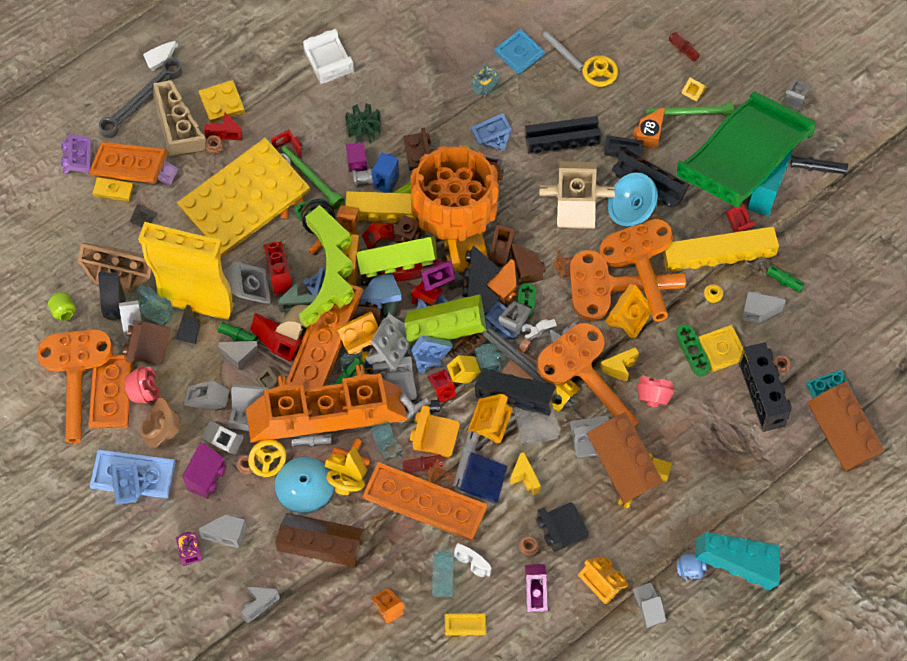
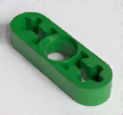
M686 324L679 326L676 339L693 373L700 377L707 375L710 369V362L693 328ZM682 331H684L685 333H689V335H688V340H689V342H688V343H687V338H686V336H685V335H682ZM696 347L699 352L697 354H690L688 348ZM698 358H700V359H699V362H700L701 366H704V365H705L704 370H702L701 368H697V367H698V361H697Z

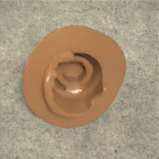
M160 397L157 399L146 420L142 423L141 434L145 444L150 448H156L164 439L169 440L173 438L180 429L181 419L179 414L172 410L164 398Z

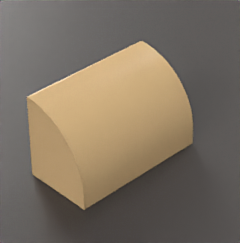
M296 305L291 308L275 332L297 340L305 329V326L300 322L299 314L308 305Z

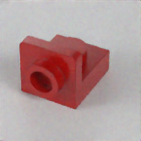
M422 280L418 286H414L411 292L413 296L411 303L415 305L418 299L434 305L442 295L443 289L435 287L425 291Z
M446 369L428 375L429 383L434 389L439 403L457 396L454 383Z

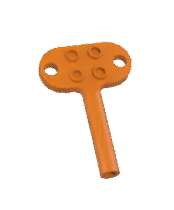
M659 219L648 220L637 226H631L612 233L602 241L599 248L600 254L606 259L607 265L611 267H622L628 264L636 265L654 321L665 320L668 317V313L650 258L665 251L673 240L671 227L667 222ZM667 231L666 235L659 236L660 232ZM609 250L614 251L611 255H605Z
M581 251L571 260L572 305L574 312L584 320L596 321L605 317L610 310V295L613 292L626 291L630 284L636 285L640 291H643L639 276H611L608 272L606 259L596 251ZM590 257L593 262L585 263L583 258ZM684 273L655 275L660 290L685 289L686 280ZM589 308H595L598 312L596 314H590L587 310Z
M580 323L573 326L540 353L536 363L537 371L546 382L563 384L572 377L579 376L614 417L626 412L634 428L640 423L592 367V362L601 354L605 344L604 336L597 327L588 323ZM594 333L597 340L590 341L587 334ZM550 366L553 368L554 374H546L544 367Z
M92 329L49 335L41 341L37 349L38 361L45 369L52 372L65 371L67 373L65 442L67 443L81 442L83 371L102 366L112 356L113 343L108 335L101 330ZM102 344H107L106 350L99 351V347ZM46 350H51L50 356L43 357V353Z

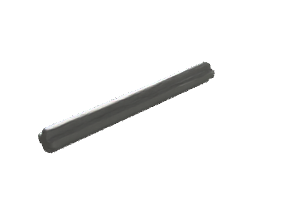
M488 327L487 331L483 332V336L533 379L538 382L548 383L540 377L537 366L491 327ZM557 394V399L562 402L560 395ZM572 396L565 406L570 408L574 404L575 398Z

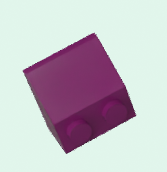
M200 442L182 475L186 489L208 499L210 494L215 493L219 477H223L225 474L226 465L224 458L206 444Z

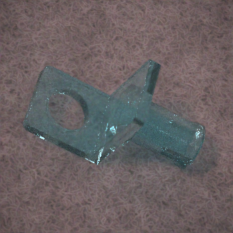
M388 421L383 424L369 426L372 429L371 432L375 445L386 460L403 452L402 447L393 436ZM389 445L396 447L391 453L385 451V448Z

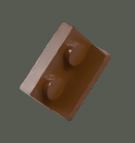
M424 127L421 128V133L403 136L409 171L418 168L420 158L424 154L433 152V149H429L428 144H431L430 134H426Z

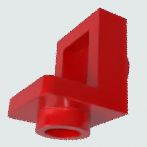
M744 204L739 208L735 207L725 211L733 232L751 230V226L755 225L754 221L751 222Z

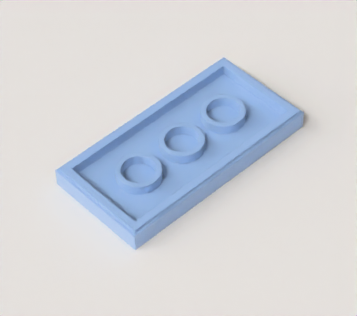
M98 450L90 488L114 491L111 465L133 464L135 462L144 472L154 476V479L142 495L168 498L176 461L175 459Z

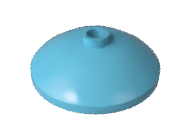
M631 173L622 177L614 185V198H608V212L612 220L623 227L637 226L647 220L652 214L657 203V188L653 180L642 173Z
M299 457L287 462L278 472L275 479V492L278 500L285 508L295 513L307 514L318 511L329 502L333 495L334 487L326 479V474L330 469L324 467L325 464L320 460L311 457ZM302 478H306V479H307L306 482H301L300 480H301Z

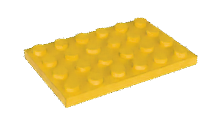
M264 138L178 201L177 204L205 237L221 240L220 255L223 257L310 192L311 189L272 144Z

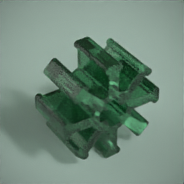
M365 103L364 112L359 110L358 104L352 106L353 115L348 112L345 115L348 137L351 138V136L355 135L356 143L362 142L363 135H366L369 143L374 142V132L379 135L382 132L380 111L376 109L372 113L371 104Z

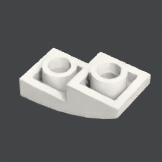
M457 543L455 557L463 563L471 562V571L475 575L490 577L491 566L475 551Z

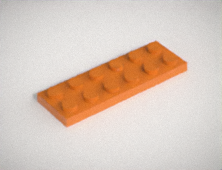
M351 285L354 297L349 304H344L341 308L334 304L331 310L324 312L314 324H310L307 327L286 380L287 385L303 384L304 389L327 385L343 344L336 328L352 321L363 293L362 288Z
M380 462L377 463L362 495L364 500L473 542L488 508V505Z

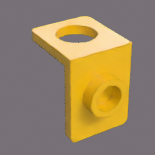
M571 380L555 385L557 394L562 399L561 404L552 403V407L558 412L580 390V387Z

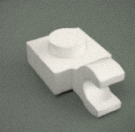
M546 319L536 324V327L529 324L523 325L522 332H530V334L525 335V339L530 341L535 337L540 339L549 336L550 329L556 332L557 325L554 319Z

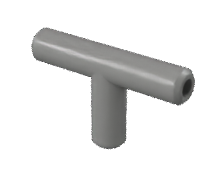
M405 394L399 398L408 409L406 411L407 420L417 414V411H421L422 405L428 406L431 404V400L428 397L416 405Z

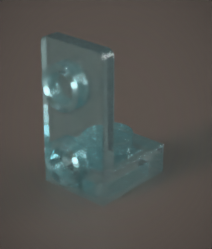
M434 552L432 595L434 597L453 596L454 552Z

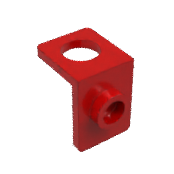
M289 129L271 138V144L275 149L290 142L298 156L302 157L301 142L297 136H293ZM284 137V139H283L282 141L276 143V141H277L278 139Z
M373 222L362 234L367 248L373 249L381 239L395 240V235L393 234L394 226L392 223ZM370 232L374 234L373 242L369 241Z

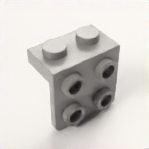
M403 356L398 367L394 370L391 369L385 360L372 363L373 374L381 373L382 379L401 387L402 395L405 394L411 402L417 400L411 356Z
M234 384L231 389L232 412L229 420V429L249 431L246 408L264 395V389L270 388Z

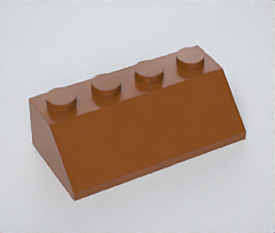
M847 381L807 402L844 472L878 456L884 451L882 444Z
M626 412L586 433L623 504L663 483Z

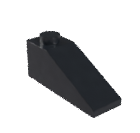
M99 272L100 303L103 317L108 320L121 319L119 303L126 302V297L118 273Z

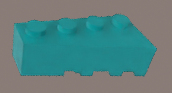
M793 149L767 180L752 193L748 210L769 217Z
M709 532L703 533L695 540V559L718 569H725L734 576H741L752 584L757 583L768 591L780 584V545Z

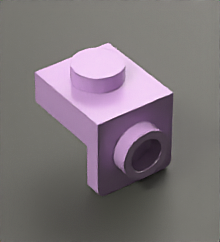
M165 160L158 180L166 185H170L178 168Z

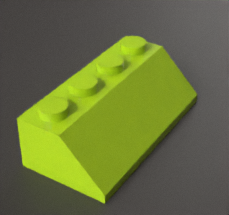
M428 237L356 252L360 274H366L367 278L377 276V272L382 270L387 274L396 272L397 267L403 266V270L415 268L414 264L422 263V266L431 265L433 260L437 259L435 237Z
M480 294L407 311L404 322L406 339L412 347L421 335L450 340L487 331Z

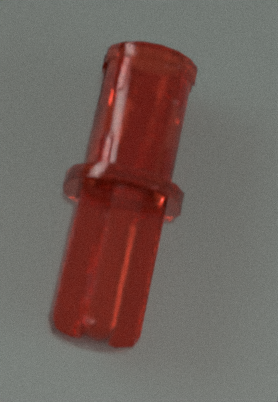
M677 32L670 35L668 41L677 47L680 53L683 52L694 62L698 60L700 54L690 46L689 41H685Z
M440 454L428 457L420 456L421 458L405 460L402 463L404 472L421 469L425 471L427 468L442 467Z

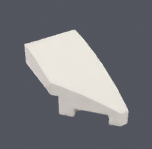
M172 41L143 54L149 69L154 71L162 66L167 59L173 58L172 54L174 49L178 47V43Z

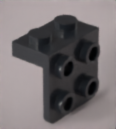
M567 503L547 512L545 507L537 510L535 521L539 529L543 530L545 534L544 539L547 545L551 546L553 552L588 538L589 532L573 503Z

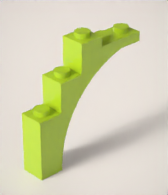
M320 205L305 218L307 226L315 233L325 250L326 273L317 297L313 303L299 314L300 322L305 327L314 324L319 319V316L331 310L334 304L341 308L344 304H349L354 297L353 287L343 279V277H348L353 270L352 261L342 252L346 251L352 243L350 233Z

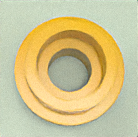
M709 285L704 290V297L710 303L719 302L723 297V290L718 285ZM711 291H715L717 294L713 295Z

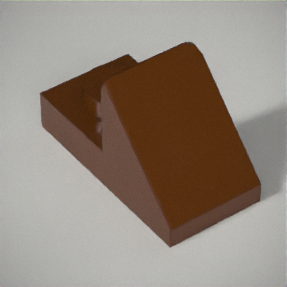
M496 224L488 258L491 262L503 265L508 263L511 244L514 243L515 228Z

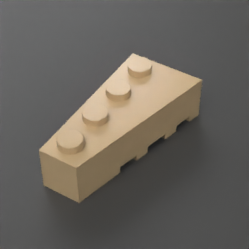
M170 80L153 83V96L169 156L205 150L206 138L190 115L189 109L184 105L182 97L173 82Z

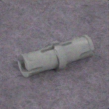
M331 432L292 437V446L310 445V447H314V445L332 444Z

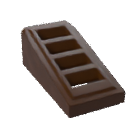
M481 332L463 336L447 354L452 359H455L457 355L454 352L458 350L463 356H473L489 341ZM474 335L479 339L477 343L472 339ZM468 340L474 345L472 348L466 343ZM462 345L468 350L467 353L460 348Z

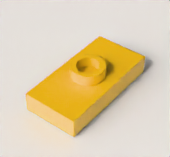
M97 177L93 196L130 202L134 185L130 182Z

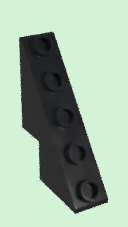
M473 246L471 250L466 251L465 261L468 262V268L464 270V279H467L466 286H463L462 297L466 298L480 294L485 316L499 300V297L487 287V284L500 269Z

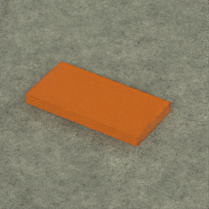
M101 142L89 173L91 176L156 184L168 151L162 148Z
M112 354L105 364L93 368L89 428L129 427L130 398L125 390V378L132 372L133 363L126 362L125 355Z

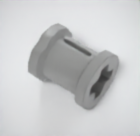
M371 168L358 172L352 170L354 187L358 186V184H373Z

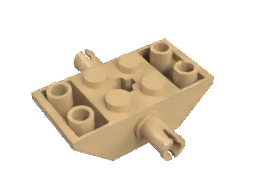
M560 161L559 183L557 185L540 184V196H556L558 198L557 228L595 229L596 199L598 197L614 198L615 186H598L596 184L597 162Z

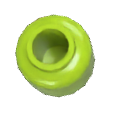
M54 293L48 300L47 305L53 318L61 321L72 318L76 307L68 293Z

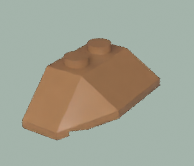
M81 243L77 262L83 267L94 284L99 285V272L118 273L123 291L127 292L133 291L151 279L152 270L147 265L143 254L106 245Z

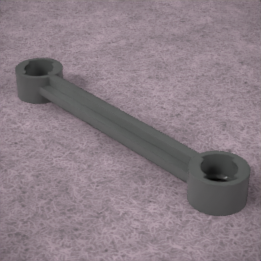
M175 58L167 59L163 63V70L114 116L101 119L99 122L101 135L105 138L116 136L119 131L118 126L153 94V83L180 77L182 74L180 61ZM172 65L177 66V70H176V71H174V72H169V71H168L169 66H172ZM107 124H113V125H114V126H113L114 128H113L112 130H110V131H105V130H104V129H105V125H107Z

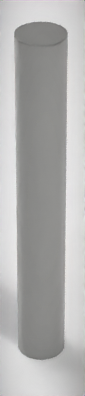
M545 31L543 37L579 71L582 70L584 65L554 36Z

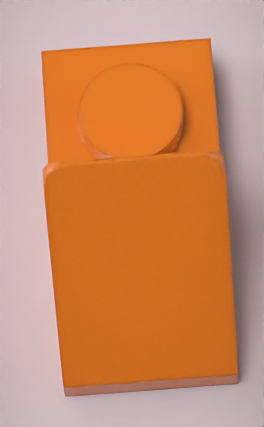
M340 206L336 216L337 222L350 233V236L351 234L357 235L359 208Z
M389 588L371 597L386 623H390L404 614L403 609L405 606L403 602Z

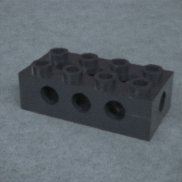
M766 342L743 347L739 360V366L763 432L785 427L792 411L791 402L785 397V386L779 380L778 367L772 361V350L767 347Z

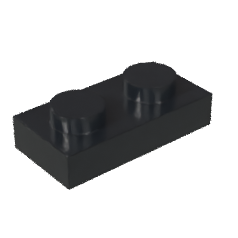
M607 135L604 155L618 157L621 151L628 149L641 157L643 141Z

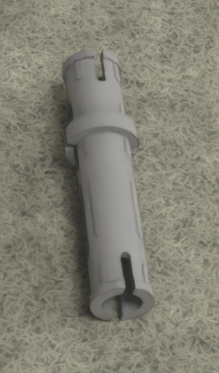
M472 431L467 432L452 485L454 489L459 490V487L460 490L465 489L472 459L476 456L475 449L480 436L476 432H473V435H471Z

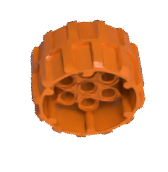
M459 145V147L441 146L430 154H424L420 158L418 168L413 169L411 173V212L413 216L419 219V227L424 231L431 232L441 240L459 239V241H464L470 236L483 233L489 221H494L497 216L499 184L497 182L498 171L496 167L490 165L486 160L485 154L468 149L464 145Z

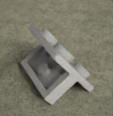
M388 317L383 319L370 342L373 346L365 359L369 364L385 360L391 369L394 370L398 367L410 344Z
M608 416L570 421L577 458L597 456L586 433L608 421Z

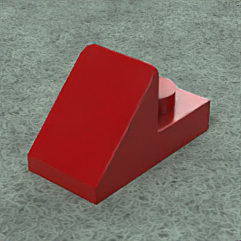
M224 112L223 124L211 123L204 126L206 139L210 136H217L221 140H243L241 127L226 112Z

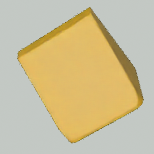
M690 77L681 93L697 102L707 86Z
M653 458L652 462L662 480L667 481L672 463Z

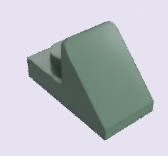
M295 283L279 299L280 312H288L296 305L309 306L317 295L307 293L299 296L298 284Z

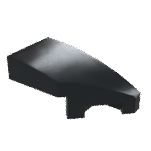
M186 305L176 339L196 344L201 322L193 312L191 305Z

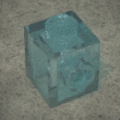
M482 344L475 348V358L480 371L483 368L499 372L501 356L499 350H495L494 344Z

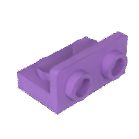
M69 134L61 144V151H63L61 159L63 174H67L69 170L88 173L90 170V137Z

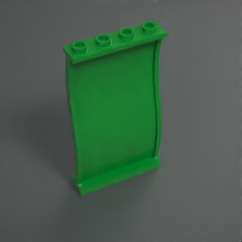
M753 91L750 94V98L737 107L693 155L683 162L680 160L677 162L676 176L739 208L741 202L754 193L767 180L795 146L806 137L810 139L814 135L816 121Z

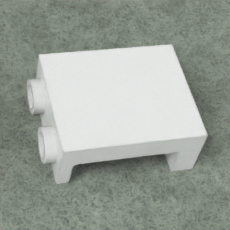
M336 29L325 31L323 34L309 37L303 41L304 52L320 84L354 72L353 61L351 57L347 56L338 38Z

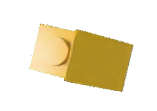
M635 347L602 361L600 365L601 373L628 381L629 373L625 367H632L638 362L639 352Z
M355 447L349 451L347 458L341 454L332 453L324 466L362 480L368 471Z
M523 452L520 453L511 475L510 485L523 480L526 490H530L534 496L540 493L541 485Z

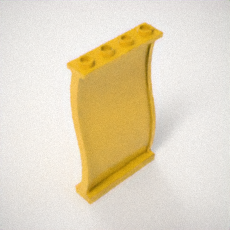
M144 222L138 240L139 243H142L145 261L155 276L158 295L156 303L184 310L186 305H191L193 312L229 321L234 302H232L229 282L222 271L220 257L221 240Z

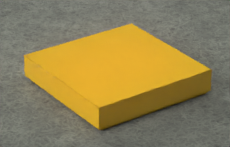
M732 325L697 337L710 362L712 372L739 363L743 346Z

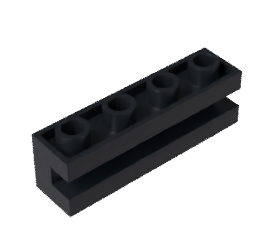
M598 116L526 125L524 135L528 154H540L546 151L556 152L561 149H576L582 146L592 147L600 144L601 130L598 128Z
M628 149L620 152L619 160L611 170L616 173V177L621 179L631 173L645 174L655 183L657 197L662 199L664 204L675 207L681 203L690 184Z
M482 368L475 384V395L478 399L503 394L508 397L506 402L508 406L550 416L552 411V403L555 404L557 399L556 386L517 377L512 374L496 372L495 370Z

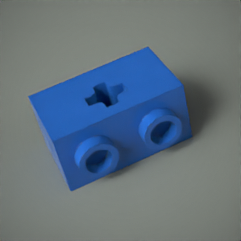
M381 152L372 169L373 189L384 193H391L399 179V159L394 155Z

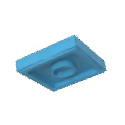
M522 29L518 30L494 49V53L518 75L545 55V51Z

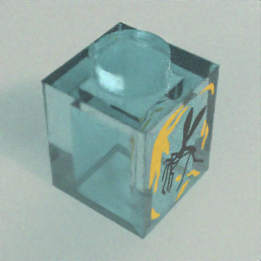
M485 64L472 77V89L477 94L486 97L499 84L500 74Z

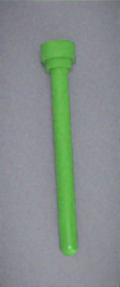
M726 102L722 106L665 108L664 115L722 113V115L728 117L734 111V103ZM649 108L646 110V114L649 115L660 108Z
M287 146L281 148V151L328 197V201L334 209L339 208L344 203L345 198L340 193L332 192Z

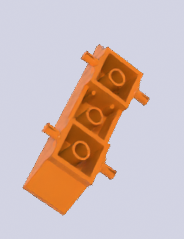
M361 364L360 368L359 365L355 367L356 376L342 379V384L304 389L303 384L287 385L286 376L282 375L281 379L280 375L277 378L279 386L272 389H264V395L246 408L251 442H259L267 439L273 440L407 421L405 406L399 400L402 395L401 387L382 379L381 373L365 374L364 366Z

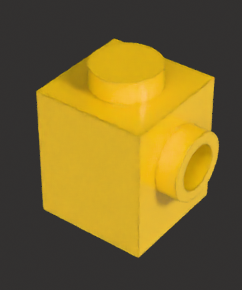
M458 355L447 365L453 382L470 383L481 373L476 358L472 356Z

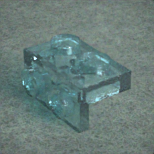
M140 285L137 288V301L139 302L142 315L153 323L164 326L174 314L172 303L166 297L161 298L156 295V292L150 287L145 288Z

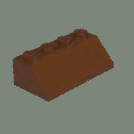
M286 513L280 524L275 543L279 552L355 567L364 529Z

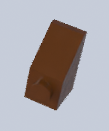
M511 244V255L520 284L543 280V273L546 272L544 262H540L539 256L517 244Z

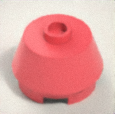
M140 366L126 376L125 390L132 402L151 404L160 397V387H156L154 380L157 375L152 367Z
M640 376L639 383H637L638 398L640 401L647 402L646 406L658 408V405H667L675 392L673 390L674 383L664 379L659 380Z

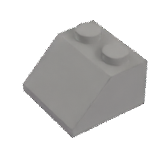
M235 262L223 270V274L229 282L231 293L240 298L264 304L271 303L266 269Z

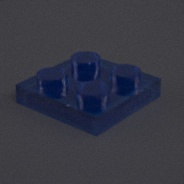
M470 453L459 490L496 504L499 500L508 466L478 454Z

